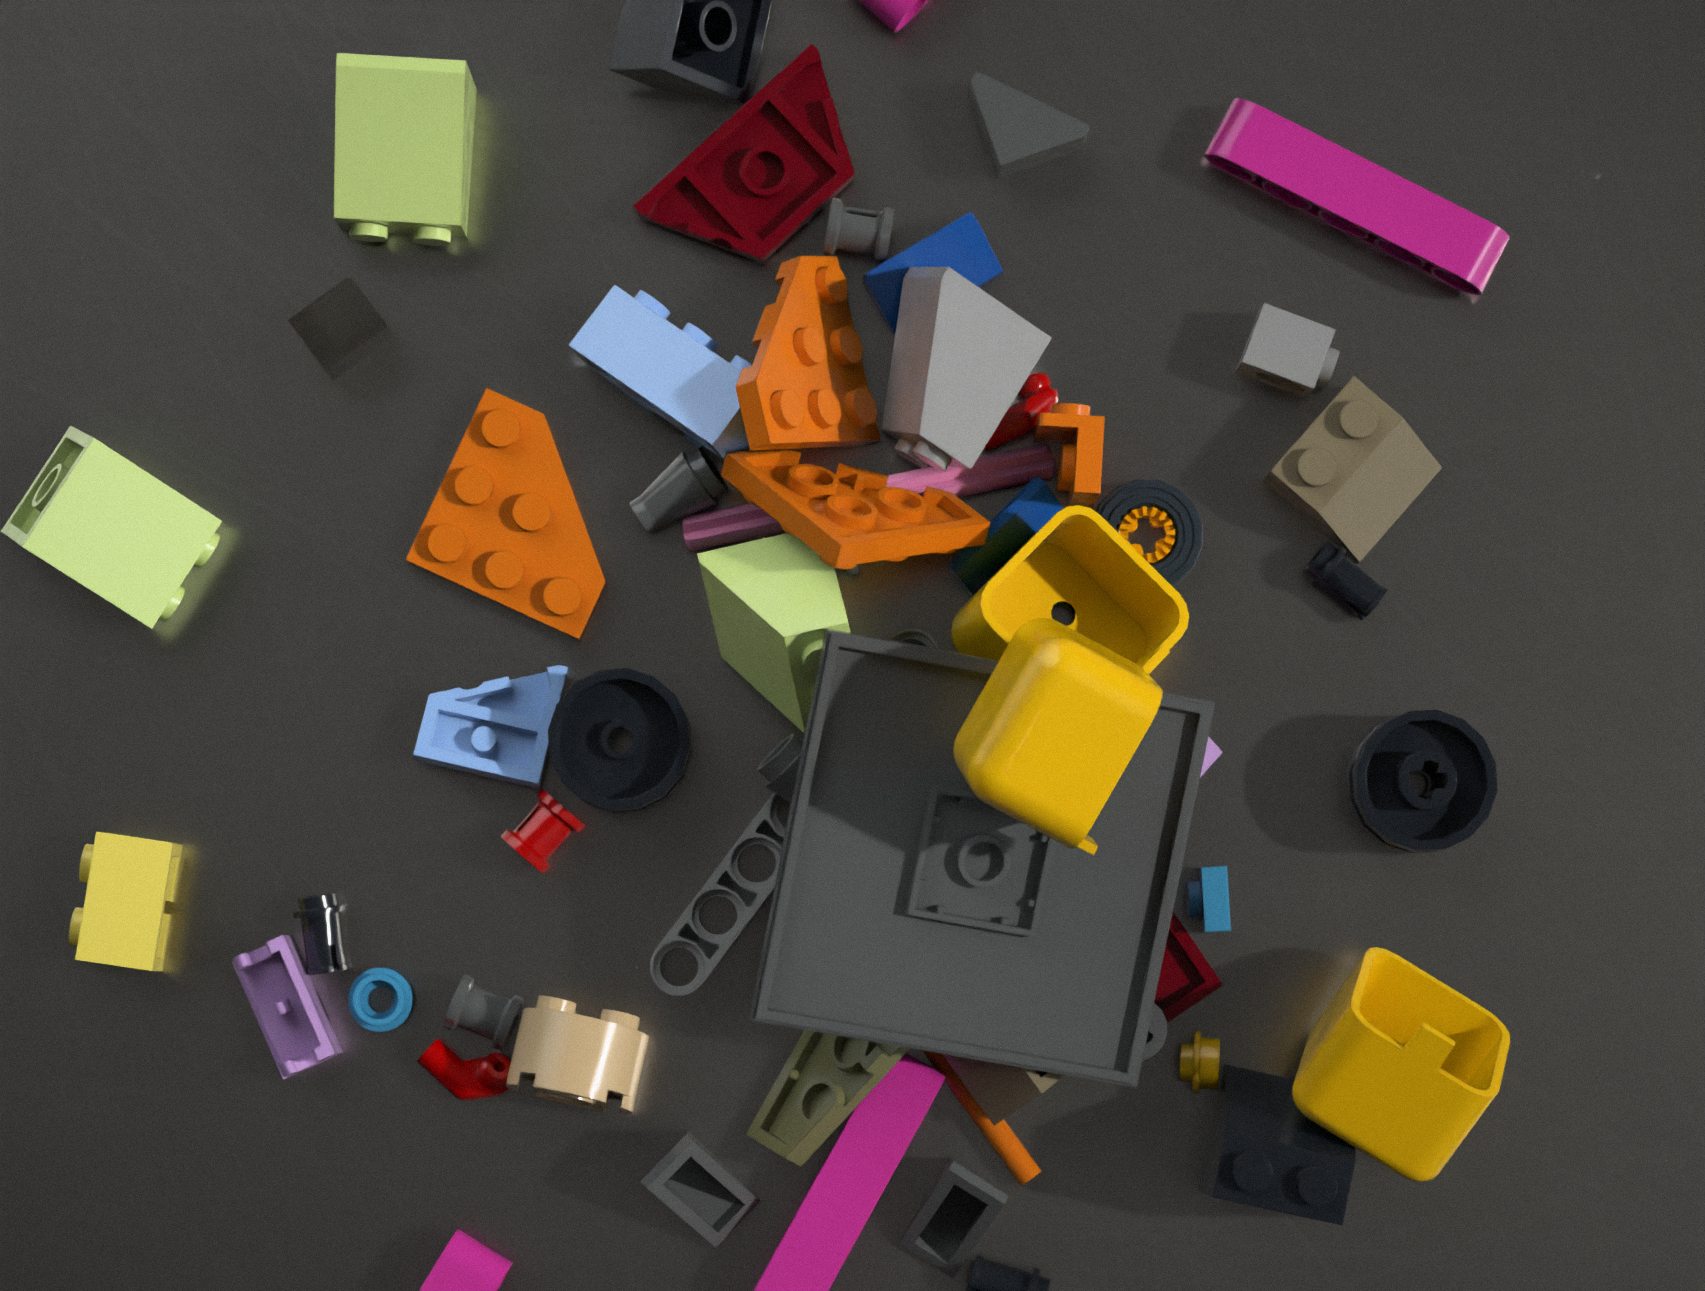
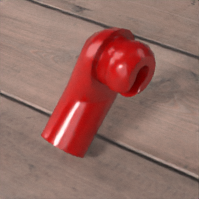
M1038 372L1028 376L1018 392L1022 400L1009 407L986 444L985 451L990 452L1027 434L1035 427L1039 413H1051L1052 404L1058 403L1059 396L1058 390L1052 389L1050 378L1046 374Z
M438 1038L417 1060V1063L459 1100L466 1101L497 1097L509 1089L506 1087V1081L511 1060L501 1053H490L486 1057L462 1060Z

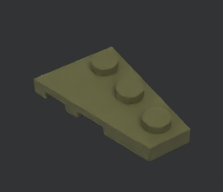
M804 1030L746 1135L801 1167L910 1048Z

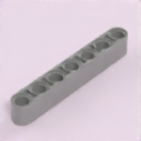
M907 628L895 633L889 639L939 649L937 642L930 634L920 629ZM774 792L655 949L650 959V973L653 982L661 991L670 995L686 996L700 989L774 892L786 828L782 826L777 817V809L784 799ZM754 846H762L769 849L776 859V868L772 876L760 883L746 880L739 870V859L742 853ZM716 897L730 900L735 905L737 911V920L734 926L723 934L708 932L702 926L700 920L703 905L708 900ZM678 948L691 951L698 963V972L695 978L684 986H675L669 983L662 973V962L665 956L670 951Z

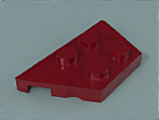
M811 43L633 205L634 212L640 218L763 263L829 203L832 197L834 198L855 179V172L847 145L843 139L839 118L833 98L830 95L818 49Z

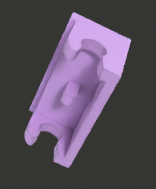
M281 935L266 942L265 946L249 953H242L233 958L232 964L283 1079L343 1053L310 976L307 975L306 966L292 936Z

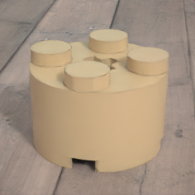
M538 996L536 1008L523 1009L506 1081L507 1088L519 1092L521 1080L534 1083L535 1091L533 1097L600 1112H605L607 1100L621 1101L619 1114H633L649 1042V1036L638 1031L639 1017L607 1009L602 1010L600 1019L579 1015L575 1011L576 1003L550 996Z

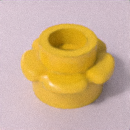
M1196 1031L1194 1043H1181L1180 1081L1192 1082V1092L1194 1094H1199V1089L1218 1090L1220 1038L1201 1037V1031Z

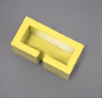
M96 831L94 844H85L80 861L79 880L80 882H87L84 907H76L74 909L69 928V945L77 946L75 960L162 972L171 921V914H164L165 901L174 902L183 845Z

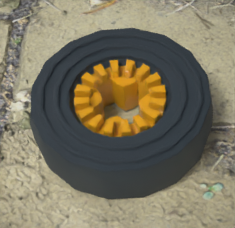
M1135 479L1115 487L1098 504L1095 512L1100 514L1172 586L1177 585L1194 568L1203 547V524L1195 505L1179 488L1160 480ZM1148 519L1151 529L1162 530L1163 539H1159L1154 543L1153 553L1144 554L1140 544H1131L1128 540V535L1136 532L1138 520Z

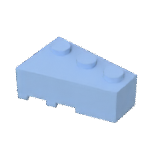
M614 284L570 342V348L589 368L651 414L655 412L684 432L685 435L683 437L697 448L704 446L723 461L728 452L750 450L735 386L741 370L752 365L737 355L730 363L714 353L718 344L702 330L689 322L682 330L666 320L670 315V311L651 295L640 290L635 297H632Z

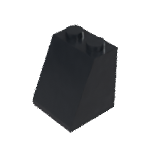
M1224 1064L1198 1190L1217 1199L1343 1226L1356 1162L1355 1147L1312 1122L1299 1111L1293 1101L1292 1086L1294 1079Z

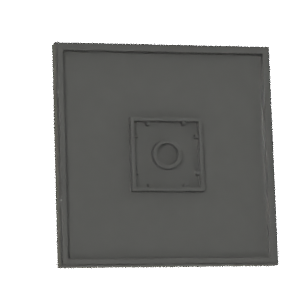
M826 628L749 1015L752 1021L1137 1088L1215 702L1163 691L1160 706L1150 727L1087 834L1098 845V849L1092 855L1078 847L1070 849L982 802L973 793L955 762L953 753L955 738L999 660Z

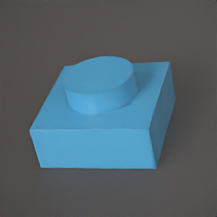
M1227 866L1201 867L1196 869V881L1186 882L1185 887L1188 920H1199V933L1231 931Z

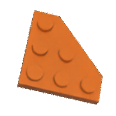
M799 256L782 262L775 281L781 287L776 302L765 306L752 343L758 349L752 366L741 370L735 386L750 450L862 446L880 440L876 423L877 407L868 389L861 359L863 354L862 343L854 329L847 300L848 283L840 269L838 257Z
M486 388L406 557V561L581 641L607 583L546 417L539 411Z
M788 449L744 450L728 452L725 455L721 476L742 492L743 497L748 502L762 508L781 524V528L785 532L798 537L819 554L822 562L831 567L852 569L857 564L882 560L898 562L905 560L908 556L928 553L950 554L955 552L956 549L985 545L991 522L952 492L926 486L924 496L922 497L908 489L886 487L889 477L887 475L838 463L836 474H834L832 471L817 465L799 464L801 453Z

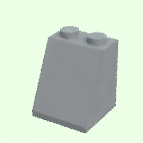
M910 267L903 277L881 429L898 440L893 450L923 469H926L928 464L943 472L946 471L948 466L972 469L1052 337L950 267Z

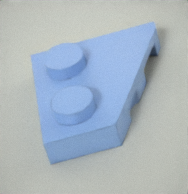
M556 665L547 667V672L512 680H509V676L485 681L479 687L465 690L458 687L429 694L413 753L414 760L539 789L549 752L548 728L556 704L563 697L568 677V667Z

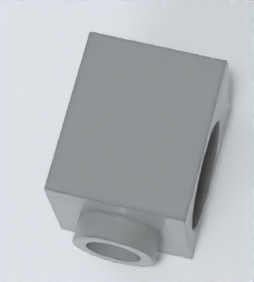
M1264 303L1257 313L1236 372L1307 398L1313 391L1316 383L1327 386L1340 354L1339 350L1330 347L1336 329Z

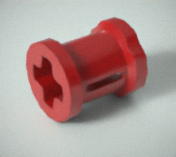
M542 788L536 795L539 801L514 831L506 829L500 837L544 874L550 867L547 861L572 831L580 833L586 825Z

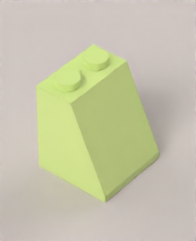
M337 53L334 219L341 230H350L349 238L366 242L387 241L388 233L413 234L412 241L418 244L445 246L451 244V236L467 237L477 88L466 60Z
M70 425L1 532L29 552L152 629L159 618L163 621L167 620L179 606L185 593V589L180 585L193 565L201 567L213 554L220 539V535L215 532L222 521L94 437Z
M788 533L697 553L721 658L805 733L825 629L829 628L851 633L835 568L822 562L819 554L798 537Z

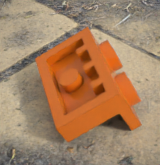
M1056 403L1052 404L1051 413H1039L1034 427L1033 442L1062 444V451L1058 455L1056 490L1068 491L1067 507L1080 505L1093 509L1101 493L1105 416L1090 415V406Z

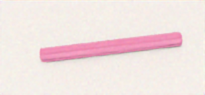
M1040 444L978 457L972 469L948 466L946 471L943 472L931 466L926 467V469L921 468L887 475L889 477L886 487L908 489L923 497L926 486L952 492L957 497H963L1027 484L1033 477L1037 478L1039 476L1042 480L1051 479L1055 474L1056 468L1050 446ZM752 503L689 515L682 519L685 544L688 550L691 551L786 533L778 521L762 508Z

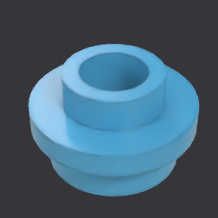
M389 968L369 969L360 974L351 985L348 995L349 1010L355 1021L365 1029L375 1032L393 1030L403 1024L410 1015L413 1006L411 986L405 977L395 970ZM379 987L387 988L393 996L392 1006L385 1012H377L370 1004L371 993Z

